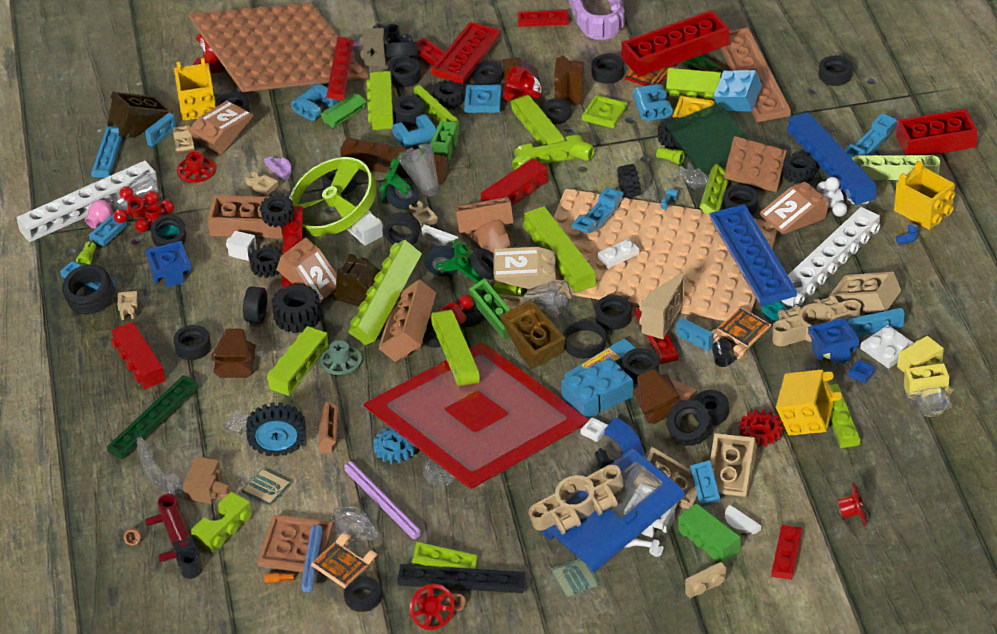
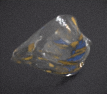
M955 387L929 388L906 393L904 397L913 403L923 415L933 418L940 416L946 409L953 407L950 394L953 393Z
M346 506L343 509L338 507L335 509V516H332L329 522H333L334 529L340 535L346 532L351 536L350 539L376 540L379 537L378 531L374 528L366 514L356 507Z

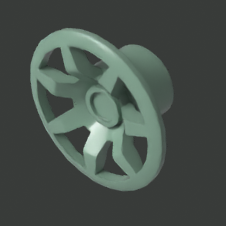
M342 340L331 343L329 349L323 352L320 357L322 369L333 375L351 373L362 362L360 351ZM328 354L331 356L330 358L324 359ZM358 356V361L352 360L351 358ZM332 363L329 369L324 365ZM348 363L349 365H352L353 367L350 368V369H348V370H346V365H345V364ZM338 365L341 366L342 371L334 370L337 368Z

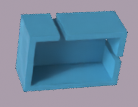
M611 357L561 381L562 398L587 419L599 414L598 396H600L601 412L633 397L632 378L624 370H621V367Z

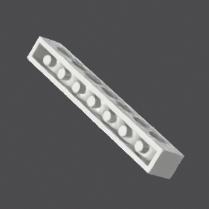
M146 161L140 162L16 217L19 231L28 242H32L87 217L89 207L97 200H105L111 206L124 201L119 196V191L124 186H129L133 189V196L157 186L156 172Z
M860 207L788 274L797 290V296L781 300L780 302L788 309L793 308L795 305H802L804 300L809 295H812L817 287L824 284L826 279L831 274H834L842 264H845L848 258L855 254L863 244H866L872 235L878 233L880 229V216Z

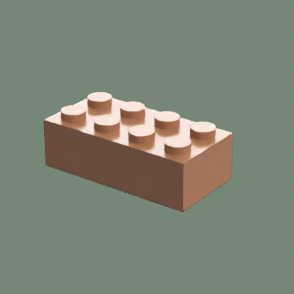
M213 196L207 219L210 236L231 237L234 231L255 235V238H283V227L277 226V228H274L273 225L270 227L262 220L260 206L265 197ZM278 208V209H274V210L271 211V212H280V211H282L283 209H279V208Z
M420 279L401 292L385 325L378 349L394 362L407 357L410 352L418 350L423 344V337L427 331L426 326L431 317V309L435 304L436 292Z

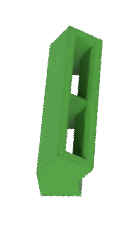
M352 93L345 97L343 101H339L322 112L323 122L329 124L334 129L365 109L367 101L359 94Z

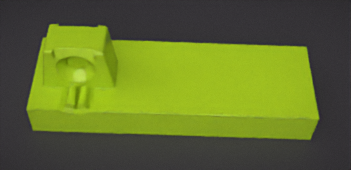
M416 542L412 563H415V565L475 569L477 555Z

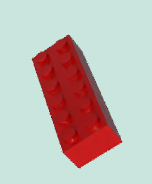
M710 10L621 42L622 59L638 77L729 45V28Z

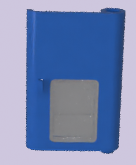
M630 448L611 464L620 468L624 481L622 489L613 494L618 506H612L602 511L601 515L594 511L590 516L580 519V526H574L566 530L563 535L556 525L541 530L549 540L556 538L583 561L592 573L685 497L681 487L644 458L638 449ZM578 491L566 503L569 505L579 504L585 501L589 495L585 491Z

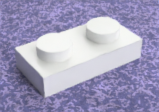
M628 238L598 252V259L609 269L638 255L639 248Z

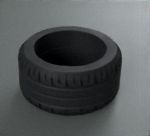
M87 264L75 268L66 276L62 284V293L73 311L80 314H93L101 311L111 302L114 295V285L104 268L99 265ZM92 282L101 283L99 288L92 294L76 296V293L82 286Z

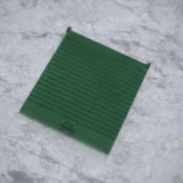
M721 103L665 123V127L700 172L701 179L705 178V175L710 174L711 168L715 164L721 168H726L734 136L747 139Z

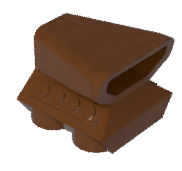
M564 55L556 58L554 98L566 100L570 97L575 104H583L585 76L584 63L582 61H570Z
M226 329L212 353L211 359L215 361L214 373L219 378H248L253 373L256 345L247 341L243 329Z
M652 369L637 377L638 386L632 392L647 422L656 424L666 419L670 409L676 403L682 401L669 375H660L655 369Z

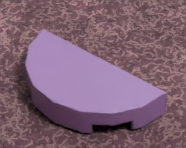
M273 156L264 159L265 164L283 182L290 177L292 168L287 159L283 157L281 159H273Z

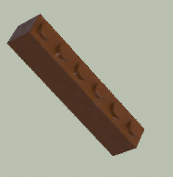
M348 137L340 148L341 157L358 159L366 164L371 171L387 174L388 169L392 170L389 167L393 158L397 159L401 152L403 155L396 170V173L401 177L442 185L448 175V160L445 156Z

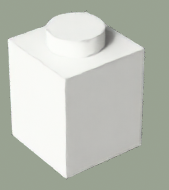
M234 231L226 242L229 256L249 261V255L252 253V250H257L255 235Z

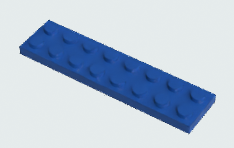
M745 204L710 213L711 222L760 306L797 296L796 288Z

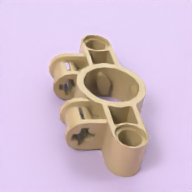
M829 295L828 298L822 300L815 299L812 304H808L803 308L795 305L793 308L785 311L781 309L778 311L779 321L773 324L772 341L777 346H786L803 340L812 342L808 334V327L813 325L808 324V321L821 320L829 322L845 318L847 321V319L860 317L861 304L852 299L839 303L834 295Z
M608 465L587 477L574 475L563 479L556 487L555 494L530 507L528 513L533 527L536 530H545L556 525L563 535L566 530L574 526H580V519L590 516L594 511L601 515L602 511L612 506H618L613 494L624 486L620 468L616 465ZM575 491H585L589 495L585 501L576 505H569L564 500L567 495Z

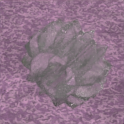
M431 458L425 461L423 475L428 484L433 483L434 487L437 485L444 487V484L451 485V482L456 480L454 476Z

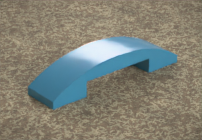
M882 113L872 122V128L855 145L850 144L844 151L851 158L854 156L872 155L890 135L897 120Z
M607 187L598 196V203L585 216L580 215L571 224V228L585 233H593L598 230L616 210L623 197V192Z

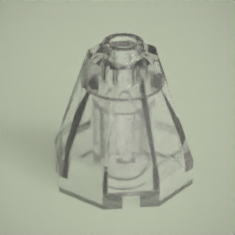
M554 280L528 289L527 293L524 294L523 302L532 300L544 315L554 319L567 320L571 311V304H568V299H572L569 282Z

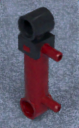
M164 494L157 501L160 514L145 519L146 526L163 522L173 547L172 551L159 554V561L164 562L175 558L178 567L180 566L183 577L187 579L196 578L202 571L196 545L188 531L179 507L178 498L173 494Z

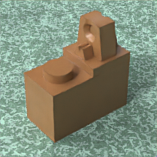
M195 457L182 485L185 500L212 504L214 498L224 499L230 493L229 485L218 482L222 478L219 460Z

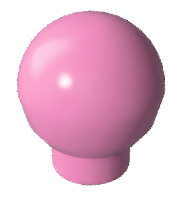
M105 200L93 202L89 207L85 222L91 228L96 229L109 216L114 214L113 207Z

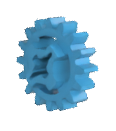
M389 427L388 431L382 429V434L377 433V438L373 440L374 453H377V458L382 457L383 462L390 460V464H393L395 460L398 463H401V459L408 461V456H414V451H417V447L391 427Z

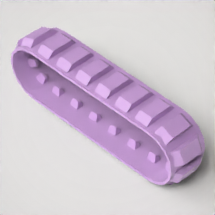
M568 0L576 22L586 36L592 39L605 40L613 38L623 28L625 16L622 0H608L613 13L599 16L587 12L581 0Z

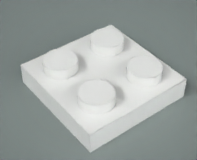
M887 325L863 341L860 349L889 369L898 363V353L914 343Z

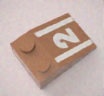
M226 101L200 116L188 131L195 142L222 155L251 120L253 114Z
M803 182L790 187L760 212V216L779 232L786 234L826 219L829 200L807 182Z
M304 238L280 257L276 270L292 284L311 286L319 294L320 303L336 291L337 274L320 249L307 238Z

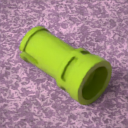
M659 147L657 158L681 165L685 158V152Z
M90 242L85 243L83 251L80 252L76 259V263L82 266L91 264L92 255L96 250V245L93 242L90 247H88Z

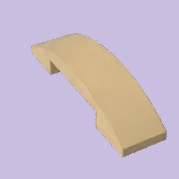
M190 125L173 128L177 154L194 151L192 135L188 131Z

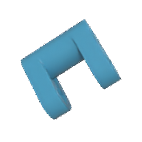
M314 84L291 102V107L297 114L314 121L321 115V110L315 104L316 102L331 107L338 103L339 100L326 98L328 88L321 84Z
M663 85L643 86L633 91L632 95L642 120L663 119L671 116L673 113L670 102L664 100L667 94Z
M426 114L416 117L418 129L409 132L401 122L392 125L393 135L402 148L409 149L432 140L436 128Z

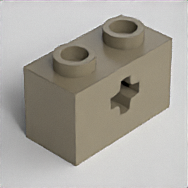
M364 28L363 35H360V46H363V49H361V59H364L365 66H385L384 28Z

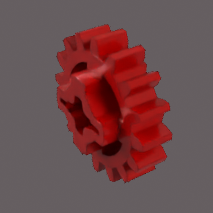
M755 409L753 414L747 412V417L742 416V421H739V435L755 438L757 447L760 444L767 447L769 442L775 444V440H780L783 427L779 416H773L772 411L765 413V409L762 412H758Z

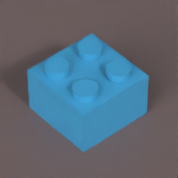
M756 70L723 71L714 94V99L720 111H753L762 87Z

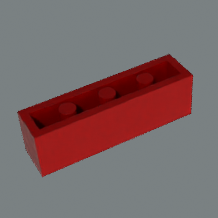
M533 158L482 191L481 202L508 197L511 206H513L548 182V167Z
M133 321L111 330L113 338H110L111 344L114 349H118L121 360H125L128 371L133 372V377L137 384L140 383L145 390L165 382L162 365Z

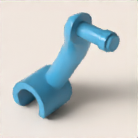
M668 189L666 196L661 200V208L663 210L667 209L669 199L678 200V190Z

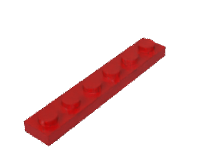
M337 37L326 98L340 101L344 99L354 40L347 37Z
M294 206L295 216L292 222L288 221V225L284 224L283 254L303 240V206ZM282 275V288L284 289L287 285L292 286L293 284Z

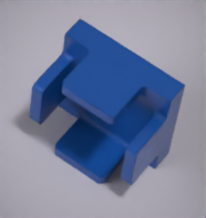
M181 241L145 250L154 283H158V278L164 277L166 287L184 283V271H186L187 275L191 274V263Z
M845 318L808 327V334L812 340V352L818 361L823 360V354L830 353V361L834 365L849 361L850 351L852 353L856 352L859 338Z

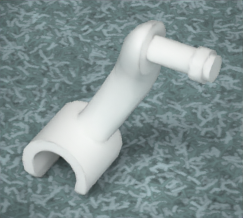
M633 539L624 547H650L649 552L653 556H660L664 549L663 546H658L660 542L656 539L653 542Z

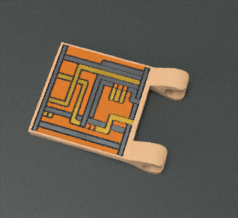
M740 307L717 329L711 331L713 333V343L720 340L722 335L737 343L733 348L735 352L733 356L741 359L746 350L771 327V324Z
M343 532L337 541L311 564V566L343 588H346L364 570L375 563V557H377V553L370 550L361 559L345 548L349 543L348 539L351 537L346 532Z

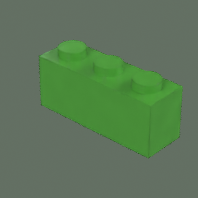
M484 278L469 288V294L473 297L475 306L502 339L505 340L509 337V334L500 319V315L510 311V309Z
M697 503L678 516V530L680 533L692 540L697 547L705 550L713 559L724 564L740 552L741 537Z

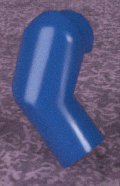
M916 224L908 225V232L906 234L896 236L898 245L915 241L919 234Z

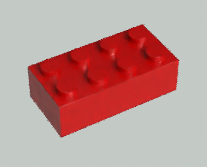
M967 109L897 120L896 138L905 155H934L976 148L978 130Z

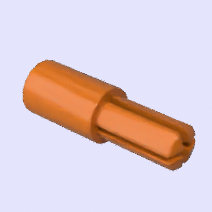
M293 573L264 574L265 583L294 581Z

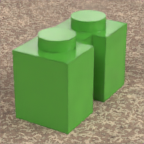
M439 122L430 143L431 154L445 156L449 162L453 153L452 148H455L458 142L457 123Z

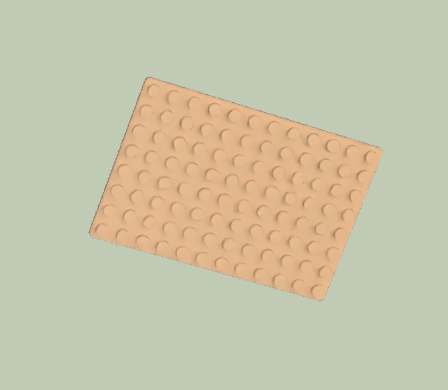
M573 189L564 190L553 218L595 271L596 286L575 294L572 288L567 286L563 276L558 274L555 267L556 280L549 291L598 300L608 295H618L628 299L631 305L640 306L641 301L645 300L649 292L682 273L685 274L684 303L678 313L726 321L740 307L752 313L756 298L711 222L710 215L704 213L703 210L668 205L667 209L663 210L661 203L622 198L614 213L602 227L593 233H585L571 228V224L580 215L585 216L598 203V196L600 194ZM754 219L772 249L778 230L766 220ZM629 238L639 248V254L608 269L598 259V252Z

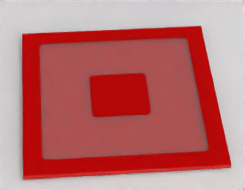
M484 342L469 348L479 371L480 380L478 384L459 387L448 361L445 360L364 403L365 408L470 490L578 430L589 421V419Z

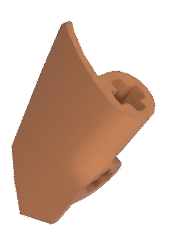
M498 220L483 225L470 235L475 243L491 253H494L495 249L512 248L504 224Z

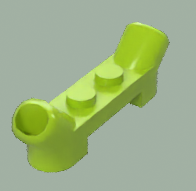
M580 135L566 136L565 142L534 148L531 143L525 144L515 149L512 167L515 170L532 158L541 164L574 158L589 161L593 157L594 148L592 144L584 142Z

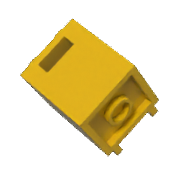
M201 58V64L181 67L180 62H176L177 68H174L182 121L198 119L215 108L209 64L205 63L204 58Z
M917 161L915 168L907 175L904 173L899 175V181L896 183L894 211L930 230L953 212L955 183L923 167L921 161Z
M822 369L787 373L784 375L776 409L789 436L827 432L834 401L841 400L843 397L841 392H832L827 380L834 378L832 372H823Z

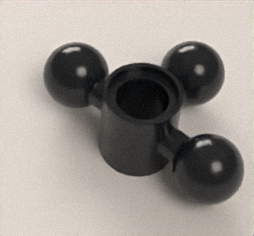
M377 23L373 26V28H384L385 47L387 43L413 42L411 35H400V28L396 24H389L384 27V25Z

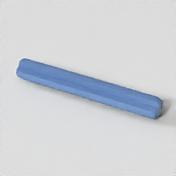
M321 525L311 526L301 584L304 593H311L313 591L316 569L311 564L319 555L322 537Z

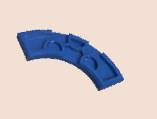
M615 417L604 429V434L612 438L622 449V454L630 448L638 449L643 454L642 444L634 430L625 422ZM634 465L622 475V478L632 482L638 466Z

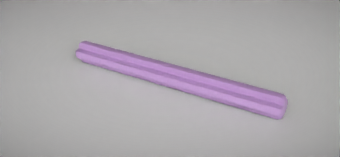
M350 461L344 465L345 472L412 539H417L421 536V529L354 462Z

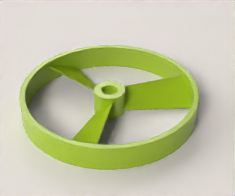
M340 157L325 161L309 170L297 182L289 199L292 200L293 206H303V209L323 200L330 207H335L342 219L324 226H307L303 224V232L308 235L329 236L348 229L367 213L375 199L377 185L373 174L366 164L355 158ZM338 169L331 186L322 193L324 199L298 205L304 191L316 179ZM361 169L368 173L369 184L364 198L355 207L343 199L341 193L356 172Z

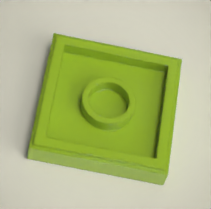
M595 95L582 114V121L615 128L627 110L628 103Z

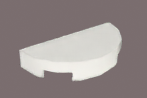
M427 225L422 227V235H425L429 240V244L434 247H451L454 240L458 239L455 235Z
M729 505L725 511L726 526L738 535L742 533H751L752 535L761 531V525L733 506Z

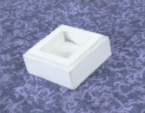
M591 418L581 428V435L598 442L604 436V429L608 425Z

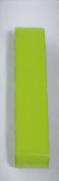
M529 95L511 100L514 114L540 146L565 142L562 134Z
M453 311L433 312L431 314L432 325L457 385L461 387L478 384L480 380L479 371Z

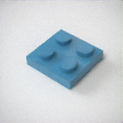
M467 85L465 112H500L501 85Z

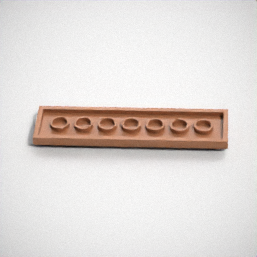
M749 28L729 31V45L720 49L731 71L756 70L762 83L753 111H751L756 122L791 116V110Z

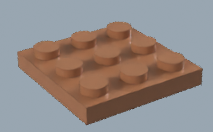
M734 136L723 178L776 192L786 150Z
M273 515L257 560L258 567L304 572L311 526H322L319 557L327 550L334 528L333 522Z

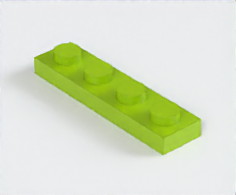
M420 85L413 87L414 96L419 97L423 101L424 110L436 122H454L459 126L458 119L450 114L447 108L443 107L437 99H434L427 90H424Z
M717 164L711 168L699 207L704 213L709 215L720 210L729 180L723 178L725 170Z
M838 384L830 385L832 392H841ZM842 397L841 400L834 401L829 421L840 448L860 445V437L845 400Z

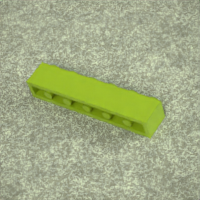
M545 206L524 213L525 221H523L525 231L531 234L533 241L537 242L540 248L555 251V267L558 274L565 279L567 286L571 287L575 294L595 287V271Z
M406 240L395 243L390 248L391 253L383 261L382 270L374 278L375 283L368 289L365 301L358 307V314L350 322L351 327L348 332L364 345L370 344L377 339L422 254Z

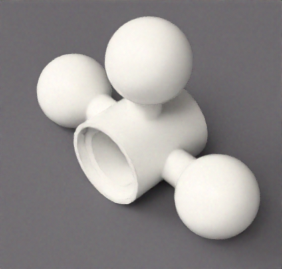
M829 177L826 181L820 182L817 185V191L829 200L828 208H832L834 215L838 217L844 216L847 212V206L844 204L841 190L838 189L840 182L835 177Z

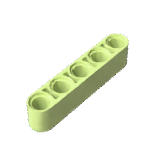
M932 155L852 157L872 180H899V175L902 173L907 175L915 168L917 161H921L923 167L939 175L940 159Z

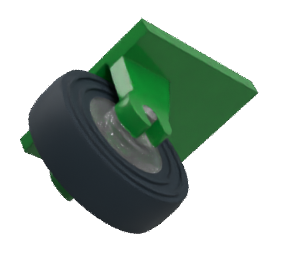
M400 152L397 159L393 158L389 168H392V170L388 169L385 176L387 182L384 181L381 186L380 192L383 193L380 200L384 201L386 196L392 206L408 210L409 205L414 207L417 204L419 191L412 183L403 180L396 173L403 155Z
M457 238L451 247L435 246L426 253L425 266L434 275L448 276L458 269L476 284L482 280V276L474 270L470 262V256L474 251Z

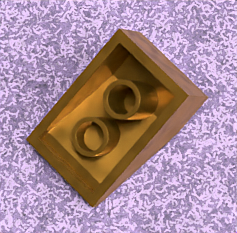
M532 300L500 315V319L520 356L531 369L563 353L566 338Z

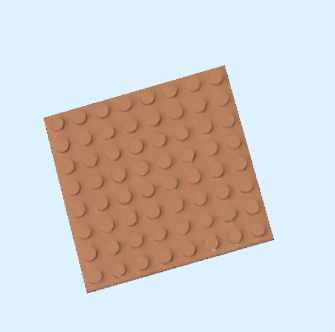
M305 2L302 4L260 6L258 8L228 9L226 11L204 13L197 12L188 16L242 92L329 83L338 36L312 3ZM351 55L347 81L368 78V74L354 56Z

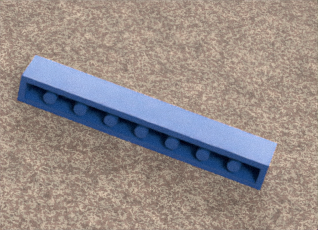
M808 112L789 117V125L787 126L789 135H792L796 142L804 148L805 152L811 155L812 159H815V162L821 167L822 171H825L829 177H835L839 180V189L847 195L848 199H851L855 205L876 199L875 182Z

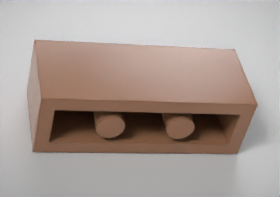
M508 197L454 207L459 233H472L473 230H477L483 225L496 220L503 222L504 227L514 223L511 202Z

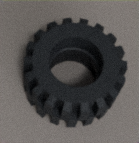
M305 284L287 285L284 289L281 288L278 290V293L274 294V298H272L275 324L281 330L285 329V332L292 331V333L303 332L307 326L312 328L320 322V298L317 291L312 289L311 286H305Z

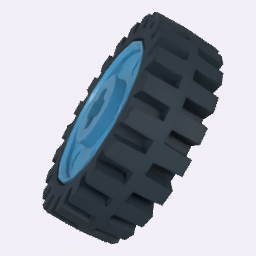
M274 402L270 403L269 407L267 404L262 405V409L257 407L255 412L252 411L246 422L248 444L252 446L253 450H258L260 454L265 452L266 456H270L271 453H273L274 457L278 456V453L285 456L287 451L291 454L294 452V449L298 450L306 439L305 417L296 407L291 408L290 404H286L284 407L283 403L278 402V406H275Z

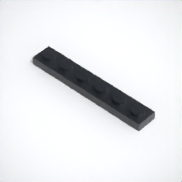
M400 564L397 585L423 587L428 584H438L446 589L523 594L526 572Z

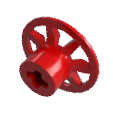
M193 151L188 153L186 159L179 163L177 175L185 182L199 183L211 178L216 168L212 160L203 157V154ZM212 168V171L210 173L205 169ZM180 172H187V173H186L184 176H182ZM199 173H202L206 177L199 179ZM192 174L195 175V179H188Z
M852 482L853 494L838 499L840 511L844 519L859 515L866 526L867 518L865 511L862 510L864 505L856 484Z
M428 584L419 588L412 596L409 606L412 620L416 625L425 630H436L445 626L452 618L455 609L454 598L450 591L438 584ZM432 588H437L444 592L436 597L433 594ZM446 595L450 599V606L441 604ZM417 600L416 605L418 610L414 612V604ZM450 610L447 618L443 621L439 611ZM424 614V624H421L416 616ZM431 616H435L440 622L438 625L428 626Z

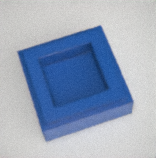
M858 360L849 370L848 376L866 384L875 373L876 367Z

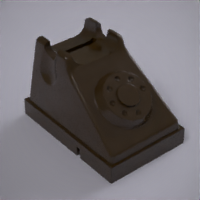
M112 92L107 125L117 126L120 137H125L129 133L130 138H135L139 133L147 130L168 113L172 114L173 112L156 96Z
M349 253L346 263L341 269H337L336 291L333 294L334 300L359 307L365 301L368 289L375 283L374 278L381 270L371 264L367 258L361 257V259H357L354 254Z

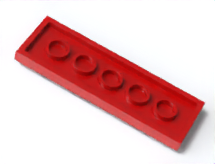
M470 21L431 68V75L463 84L500 38L501 30Z

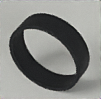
M578 321L572 323L563 333V336L566 338L564 349L573 357L582 359L592 358L605 349V330L595 322ZM578 331H592L599 334L603 339L597 346L588 349L576 348L567 342V338Z

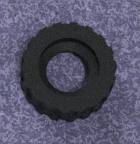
M682 400L680 403H676L670 409L669 414H667L666 424L671 436L676 442L684 446L701 444L711 434V428H713V420L708 409L697 400ZM686 414H695L699 418V425L694 431L687 432L680 427V421Z

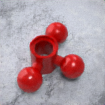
M122 187L119 191V196L122 200L127 201L128 208L126 210H116L113 214L114 221L122 224L127 221L128 215L133 218H141L145 213V205H155L159 201L158 193L148 191L144 199L139 196H133L134 192L131 187ZM135 205H139V206H140V207L137 208V209H133V208H132V207L135 206Z
M164 200L160 205H145L144 215L135 222L134 227L136 231L145 233L149 227L151 228L155 219L163 214H170L174 211V203L171 200Z
M465 294L460 297L459 305L456 302H451L445 307L440 308L437 312L452 310L458 325H461L467 318L463 310L471 309L474 305V299L471 295Z

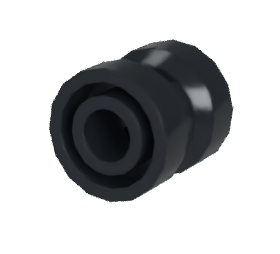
M718 340L712 345L714 362L719 367H727L734 361L729 341Z

